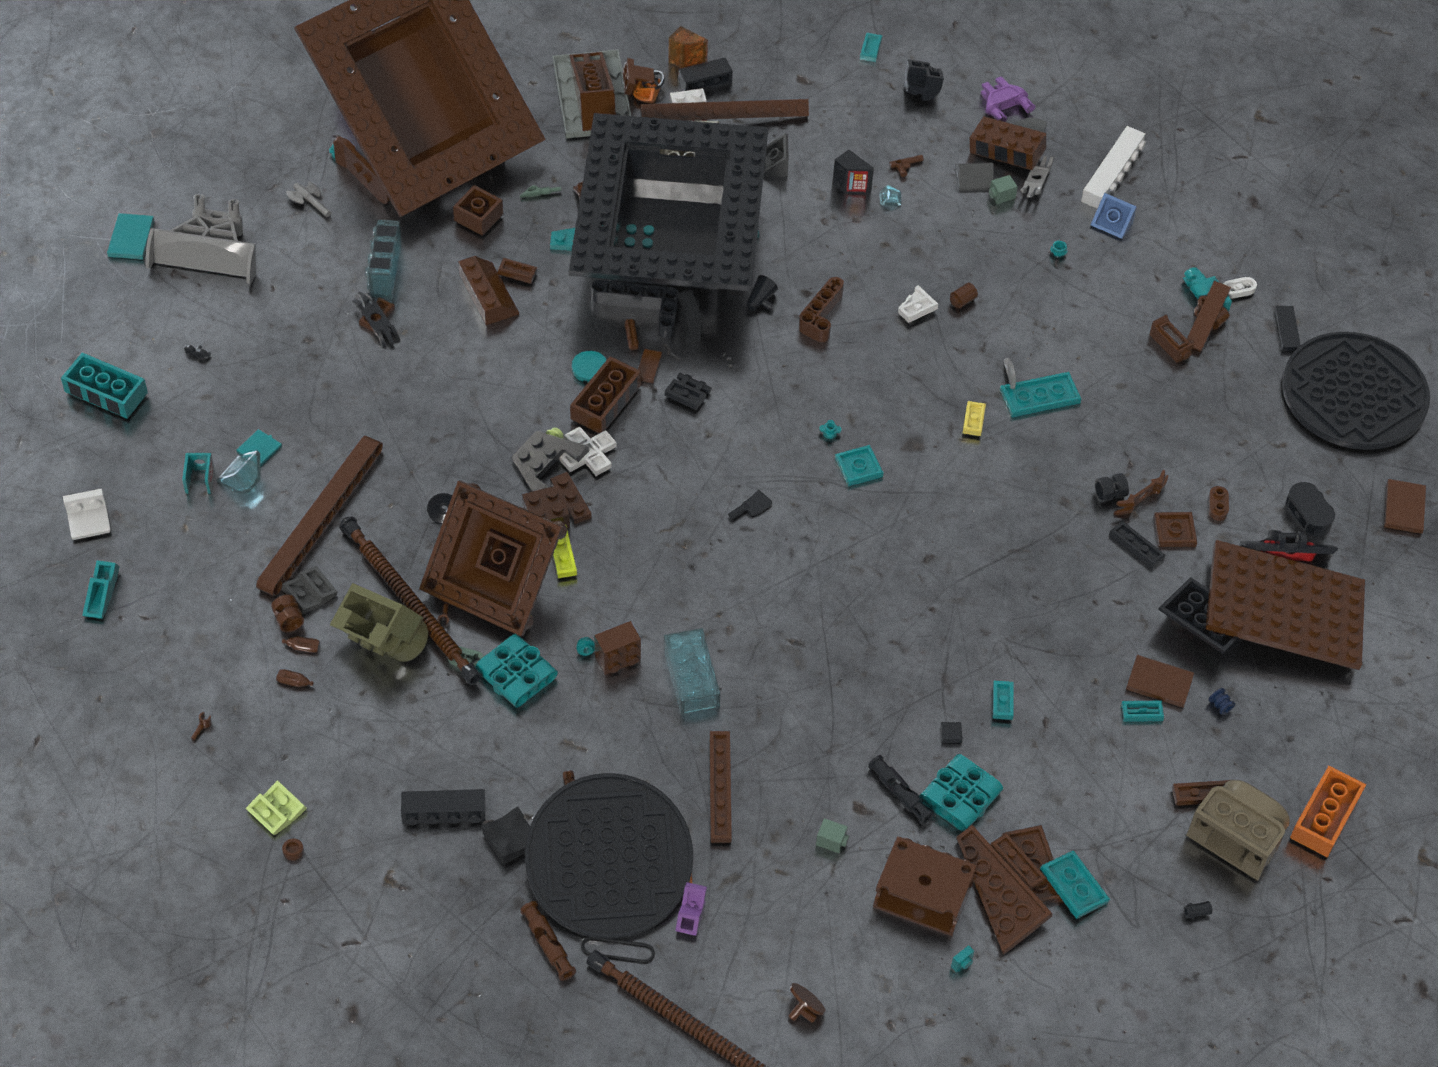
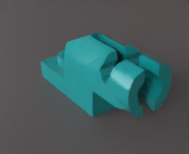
M1196 267L1186 270L1184 273L1186 277L1183 278L1197 300L1201 296L1208 295L1214 281L1219 282L1215 276L1206 278ZM1227 296L1223 305L1228 312L1232 303L1229 296Z

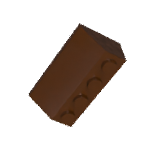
M477 256L458 261L459 275L485 325L519 315L515 303L492 262Z

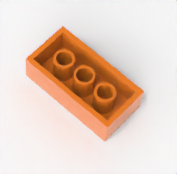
M1328 766L1297 821L1290 838L1328 858L1358 803L1366 784Z

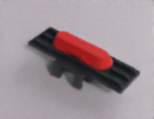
M1269 530L1268 538L1260 541H1240V544L1245 548L1294 561H1312L1316 553L1334 554L1338 551L1336 546L1315 544L1308 541L1306 531L1283 533L1280 530ZM1286 540L1295 541L1294 543H1285Z

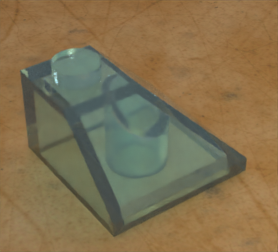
M256 450L239 455L216 481L240 495L252 493L257 488L256 484L261 480L260 452Z

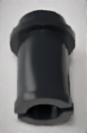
M1210 901L1196 904L1188 903L1184 906L1185 917L1193 920L1197 916L1212 914Z

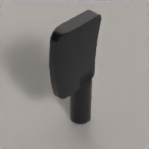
M757 490L742 505L728 513V516L733 520L745 511L750 516L758 515L772 505V501L763 492Z

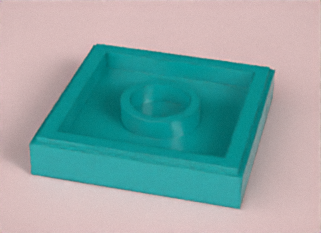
M870 445L835 454V460L848 487L878 479L884 475Z

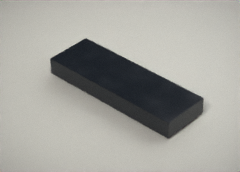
M1275 306V316L1282 351H1295L1301 344L1294 307Z
M1123 520L1109 533L1112 538L1151 569L1165 559L1166 555Z

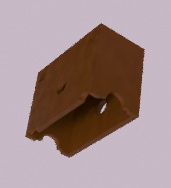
M897 836L876 886L877 894L873 907L953 936L971 890L977 865L969 860L953 857L950 853L934 850L928 845H920L909 838Z

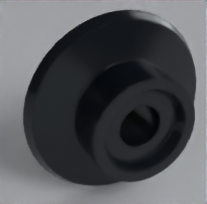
M439 493L429 500L427 512L435 523L442 525L447 509H443L442 506H447L448 508L453 495Z

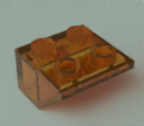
M682 26L669 37L670 63L680 68H685L707 62L708 40Z

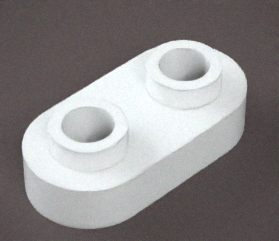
M1250 277L1224 282V285L1231 287L1228 294L1230 298L1251 295L1257 287L1256 281Z

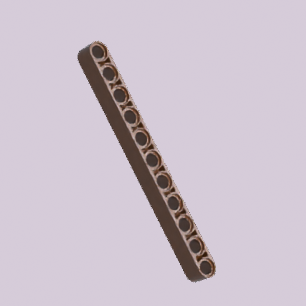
M366 435L361 438L262 572L256 584L257 589L272 596L278 595L282 589V584L289 580L378 458L383 448L382 442Z

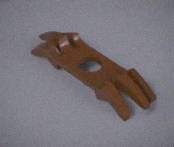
M1162 470L1159 478L1151 479V484L1137 494H1130L1127 500L1118 501L1116 504L1124 508L1114 511L1113 514H1131L1134 507L1152 494L1158 495L1168 480V475L1165 477V470Z

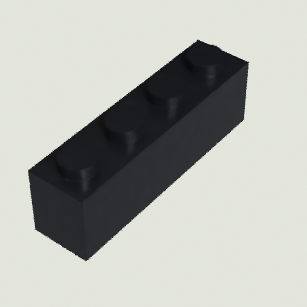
M485 789L401 792L402 824H437L439 822L456 824L459 822L478 823L486 821Z

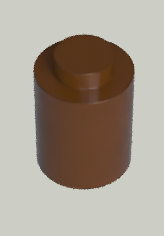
M972 283L964 284L950 294L951 304L954 307L962 308L978 297L977 289Z

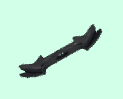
M358 292L357 294L362 302L358 299H353L352 302L358 307L361 314L364 315L374 330L383 348L386 347L381 332L384 333L390 344L394 345L395 343L390 331L397 341L400 340L399 335L377 304L375 297L371 293H366L365 295L362 292ZM373 314H379L381 316V319L379 321H373L371 320V316Z

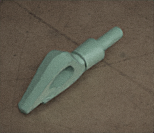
M532 185L520 195V198L549 195L551 192L561 191V187L539 188Z

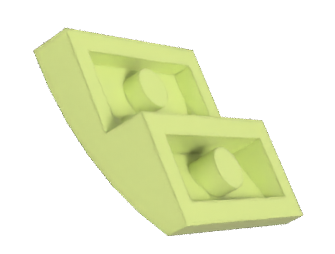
M278 780L264 795L260 793L246 807L273 835L286 828L307 809Z

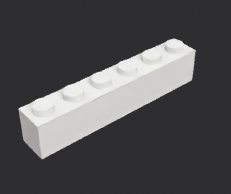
M1129 126L1125 128L1084 188L1081 202L1098 209L1104 193L1110 195L1115 192L1117 183H1121L1124 178L1125 171L1128 172L1130 170L1132 161H1136L1139 151L1144 149L1146 133Z

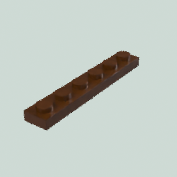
M710 731L711 843H731L730 731Z

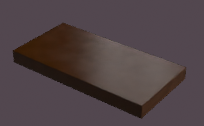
M1042 825L1002 833V835L1008 833L1039 870L1042 865L1054 860ZM1047 879L1046 882L1032 890L1044 905L1063 901Z

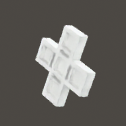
M581 427L564 435V439L586 445L590 450L579 462L566 453L559 458L569 472L584 464L589 467L595 476L612 468V463L604 453L615 448L616 441L606 430L592 438H589Z

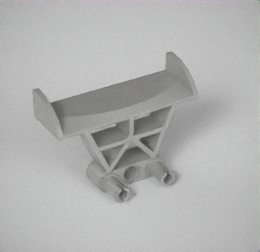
M196 194L193 196L194 209L191 219L169 231L155 228L150 229L146 246L147 269H150L153 263L245 276L247 284H251L256 276L255 244L237 240V236L243 234L242 216L239 214L240 202L237 199L236 203H234L235 199H230L228 201L229 212L205 209V195L202 194L200 198V194Z

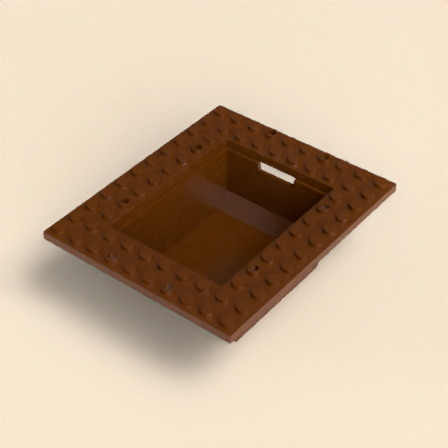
M348 0L294 27L399 217L408 214L546 140L469 0ZM350 6H353L355 8V11H352L350 9ZM447 178L451 180V184L447 183Z

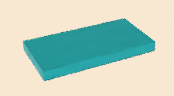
M1069 372L1016 382L1015 389H1010V384L1000 386V392L1011 417L1081 403L1082 400Z

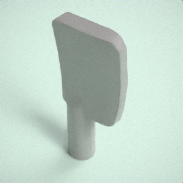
M1005 358L1004 365L1010 389H1015L1016 375L1014 366L1010 358Z

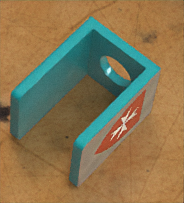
M186 453L182 477L185 493L189 494L192 470H206L205 484L208 494H211L214 475L211 453ZM201 459L204 460L205 463L198 464L195 462V460Z

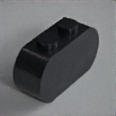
M1308 482L1294 484L1289 490L1285 507L1301 529L1306 531V535L1311 537L1327 535L1335 519L1333 507L1328 504L1322 492L1314 484Z

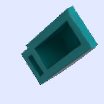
M96 561L93 578L90 577L82 616L103 619L117 581L120 568L118 564Z

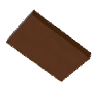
M1388 479L1384 527L1422 534L1424 530L1426 485Z
M1137 655L1126 690L1184 708L1194 673Z

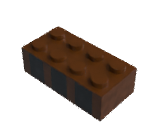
M983 116L969 137L970 153L1033 170L1046 150V133Z
M610 356L571 403L570 419L598 433L605 431L641 386V371Z

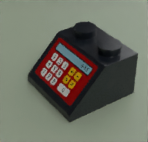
M847 150L834 160L832 184L844 193L869 194L872 191L874 167L851 150Z

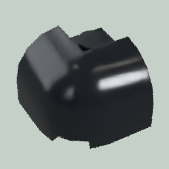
M908 59L904 75V91L912 95L920 94L922 101L935 98L940 93L943 85L944 76L942 70L931 67L928 62Z

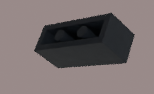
M726 57L679 69L678 82L683 91L706 90L732 83L733 70Z

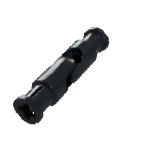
M882 755L873 758L868 764V768L876 772L879 780L899 798L902 805L910 813H913L919 819L921 825L929 822L935 812L928 809L923 803V799L910 789V786L893 767L888 766L883 760L884 757ZM897 779L900 783L894 786V783Z

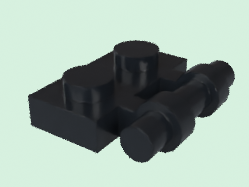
M678 373V380H672L666 388L664 395L697 410L706 398V393L710 394L712 387L706 385V382H699L693 379L691 375Z

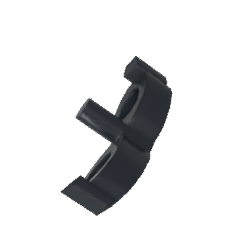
M186 344L184 347L187 354L194 355L200 359H208L211 355V352L201 349V345L197 349L190 344Z

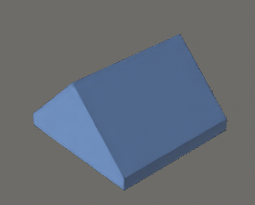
M1104 193L1091 226L1123 239L1133 224L1137 206Z

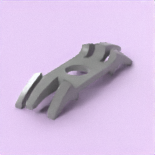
M1044 156L1040 166L1037 163L1034 169L1030 171L1023 188L1020 189L1021 192L1026 193L1028 186H1030L1027 197L1031 198L1034 194H1041L1042 186L1051 170L1054 157H1050L1045 168L1047 156ZM1035 175H1039V176H1041L1042 178L1036 180V179H1033L1032 177L1035 176Z

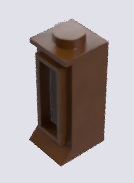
M1167 314L1152 322L1149 335L1176 363L1186 360L1191 356L1194 344L1190 343L1169 321Z

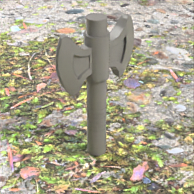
M308 181L307 187L295 183L293 188L296 191H286L287 196L292 201L304 204L303 199H305L324 216L329 217L331 215V211L314 197H319L321 192L319 187L313 182Z

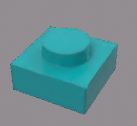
M969 945L953 957L951 967L956 973L962 968L964 970L973 963L975 951Z

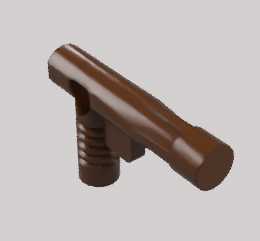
M923 155L891 161L889 166L890 168L897 167L901 177H906L907 171L905 169L910 168L912 163L922 162Z

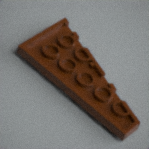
M971 825L956 838L964 859L977 865L973 881L1004 955L1053 915L978 830Z

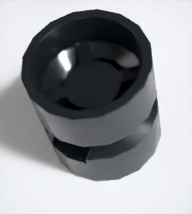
M1123 473L1111 475L1110 478L1106 476L1095 480V491L1100 502L1111 501L1114 497L1116 499L1127 497L1129 494L1128 482Z

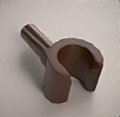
M444 604L443 613L438 617L437 621L439 624L442 621H447L446 626L449 627L448 604Z
M200 713L199 725L191 736L192 740L195 741L204 728L211 726V715L208 719L204 720L205 713Z

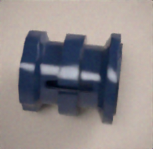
M1224 688L1215 691L1208 699L1210 703L1214 702L1216 709H1220L1219 713L1221 715L1227 714L1235 707V702L1230 701L1231 698L1228 694H1225L1226 690Z

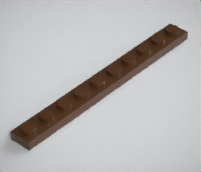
M809 99L640 104L641 117L672 120L809 116Z

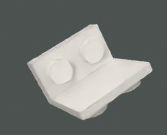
M102 489L63 496L72 540L111 532Z

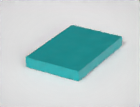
M119 213L107 251L108 257L143 260L149 232L154 224V216Z
M1074 850L1042 865L1040 868L1076 919L1110 901V898Z

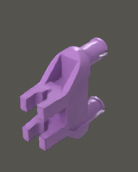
M1002 77L995 79L997 85L994 88L988 82L982 84L984 90L981 91V95L987 101L985 113L988 116H993L996 120L1006 122L1007 116L1002 111L1015 105H1021L1027 113L1035 109V105L1028 99V93L1023 88L1008 84Z

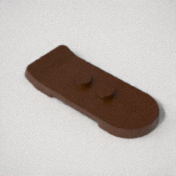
M337 136L333 141L336 163L347 168L381 203L386 204L390 202L370 163L356 150V147L349 140Z

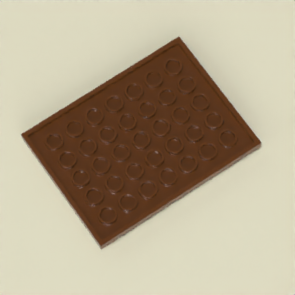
M1216 540L1213 547L1206 629L1360 670L1363 650L1365 579Z

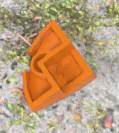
M635 80V86L632 91L634 97L645 103H653L658 96L660 88L657 90L651 88L657 85L649 83L645 84L649 88H644L642 81Z

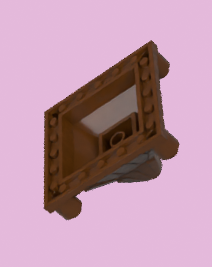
M460 480L456 484L419 590L519 636H524L525 631L533 626L534 620L531 612L558 540H562L566 536L567 527L562 521L552 522L482 491L476 483H466Z

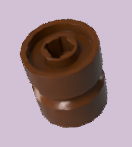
M283 595L272 602L271 608L280 630L292 632L304 624V617L293 595Z

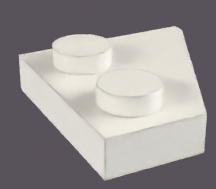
M918 285L915 287V292L909 295L906 301L899 306L898 313L909 323L937 310L938 303Z

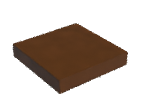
M1154 512L1153 517L1158 547L1197 546L1192 512Z

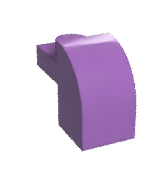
M686 882L682 906L678 913L677 932L697 935L706 902V886Z

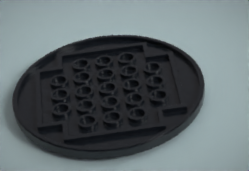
M1333 332L1314 337L1300 345L1293 352L1283 373V394L1289 409L1296 419L1320 438L1347 448L1374 450L1391 447L1405 441L1423 424L1430 405L1428 383L1415 361L1395 345L1368 334Z
M593 774L564 785L554 792L540 807L531 823L526 839V874L532 892L539 904L548 915L563 927L579 935L596 939L629 938L657 926L673 912L681 901L686 882L689 883L693 868L692 838L679 809L670 798L655 786L625 774Z

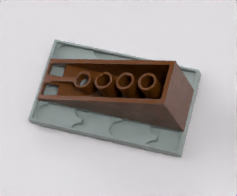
M619 50L552 56L566 138L590 136L594 113L631 116L628 96L624 94L623 71Z

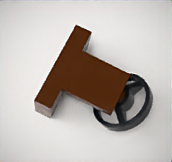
M627 58L623 67L624 94L631 95L635 86V80L642 81L644 88H649L645 86L647 83L651 85L656 84L657 86L651 88L657 90L664 84L665 76L661 71L654 70L653 68L634 65V59ZM658 74L662 75V81L660 83H658Z

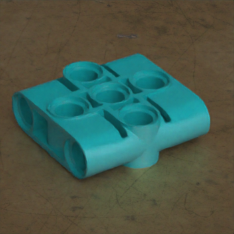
M513 634L480 659L475 666L482 674V677L493 686L494 692L503 695L516 708L522 706L558 675V671L540 655L539 649L530 646L517 634Z
M957 754L945 768H941L937 772L935 779L919 796L929 809L933 810L958 830L964 832L978 817L985 814L986 808L1003 791V785L962 754Z

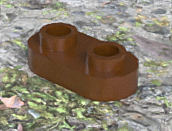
M1215 486L1211 488L1208 496L1209 515L1214 520L1222 521L1226 519L1229 512V493L1224 487Z

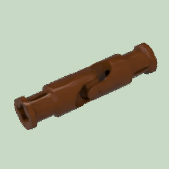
M536 901L526 903L522 906L520 912L527 918L528 926L539 945L543 948V952L551 966H554L559 973L558 978L561 981L571 978L576 973V968L571 966L568 961V955L557 940V936L544 915H541Z

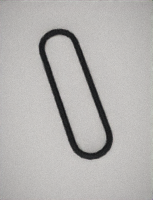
M586 937L581 943V949L586 955L591 954V952L586 951L584 948L585 942L590 939L646 946L652 951L651 957L645 960L603 954L611 959L647 963L655 955L654 948L647 943Z

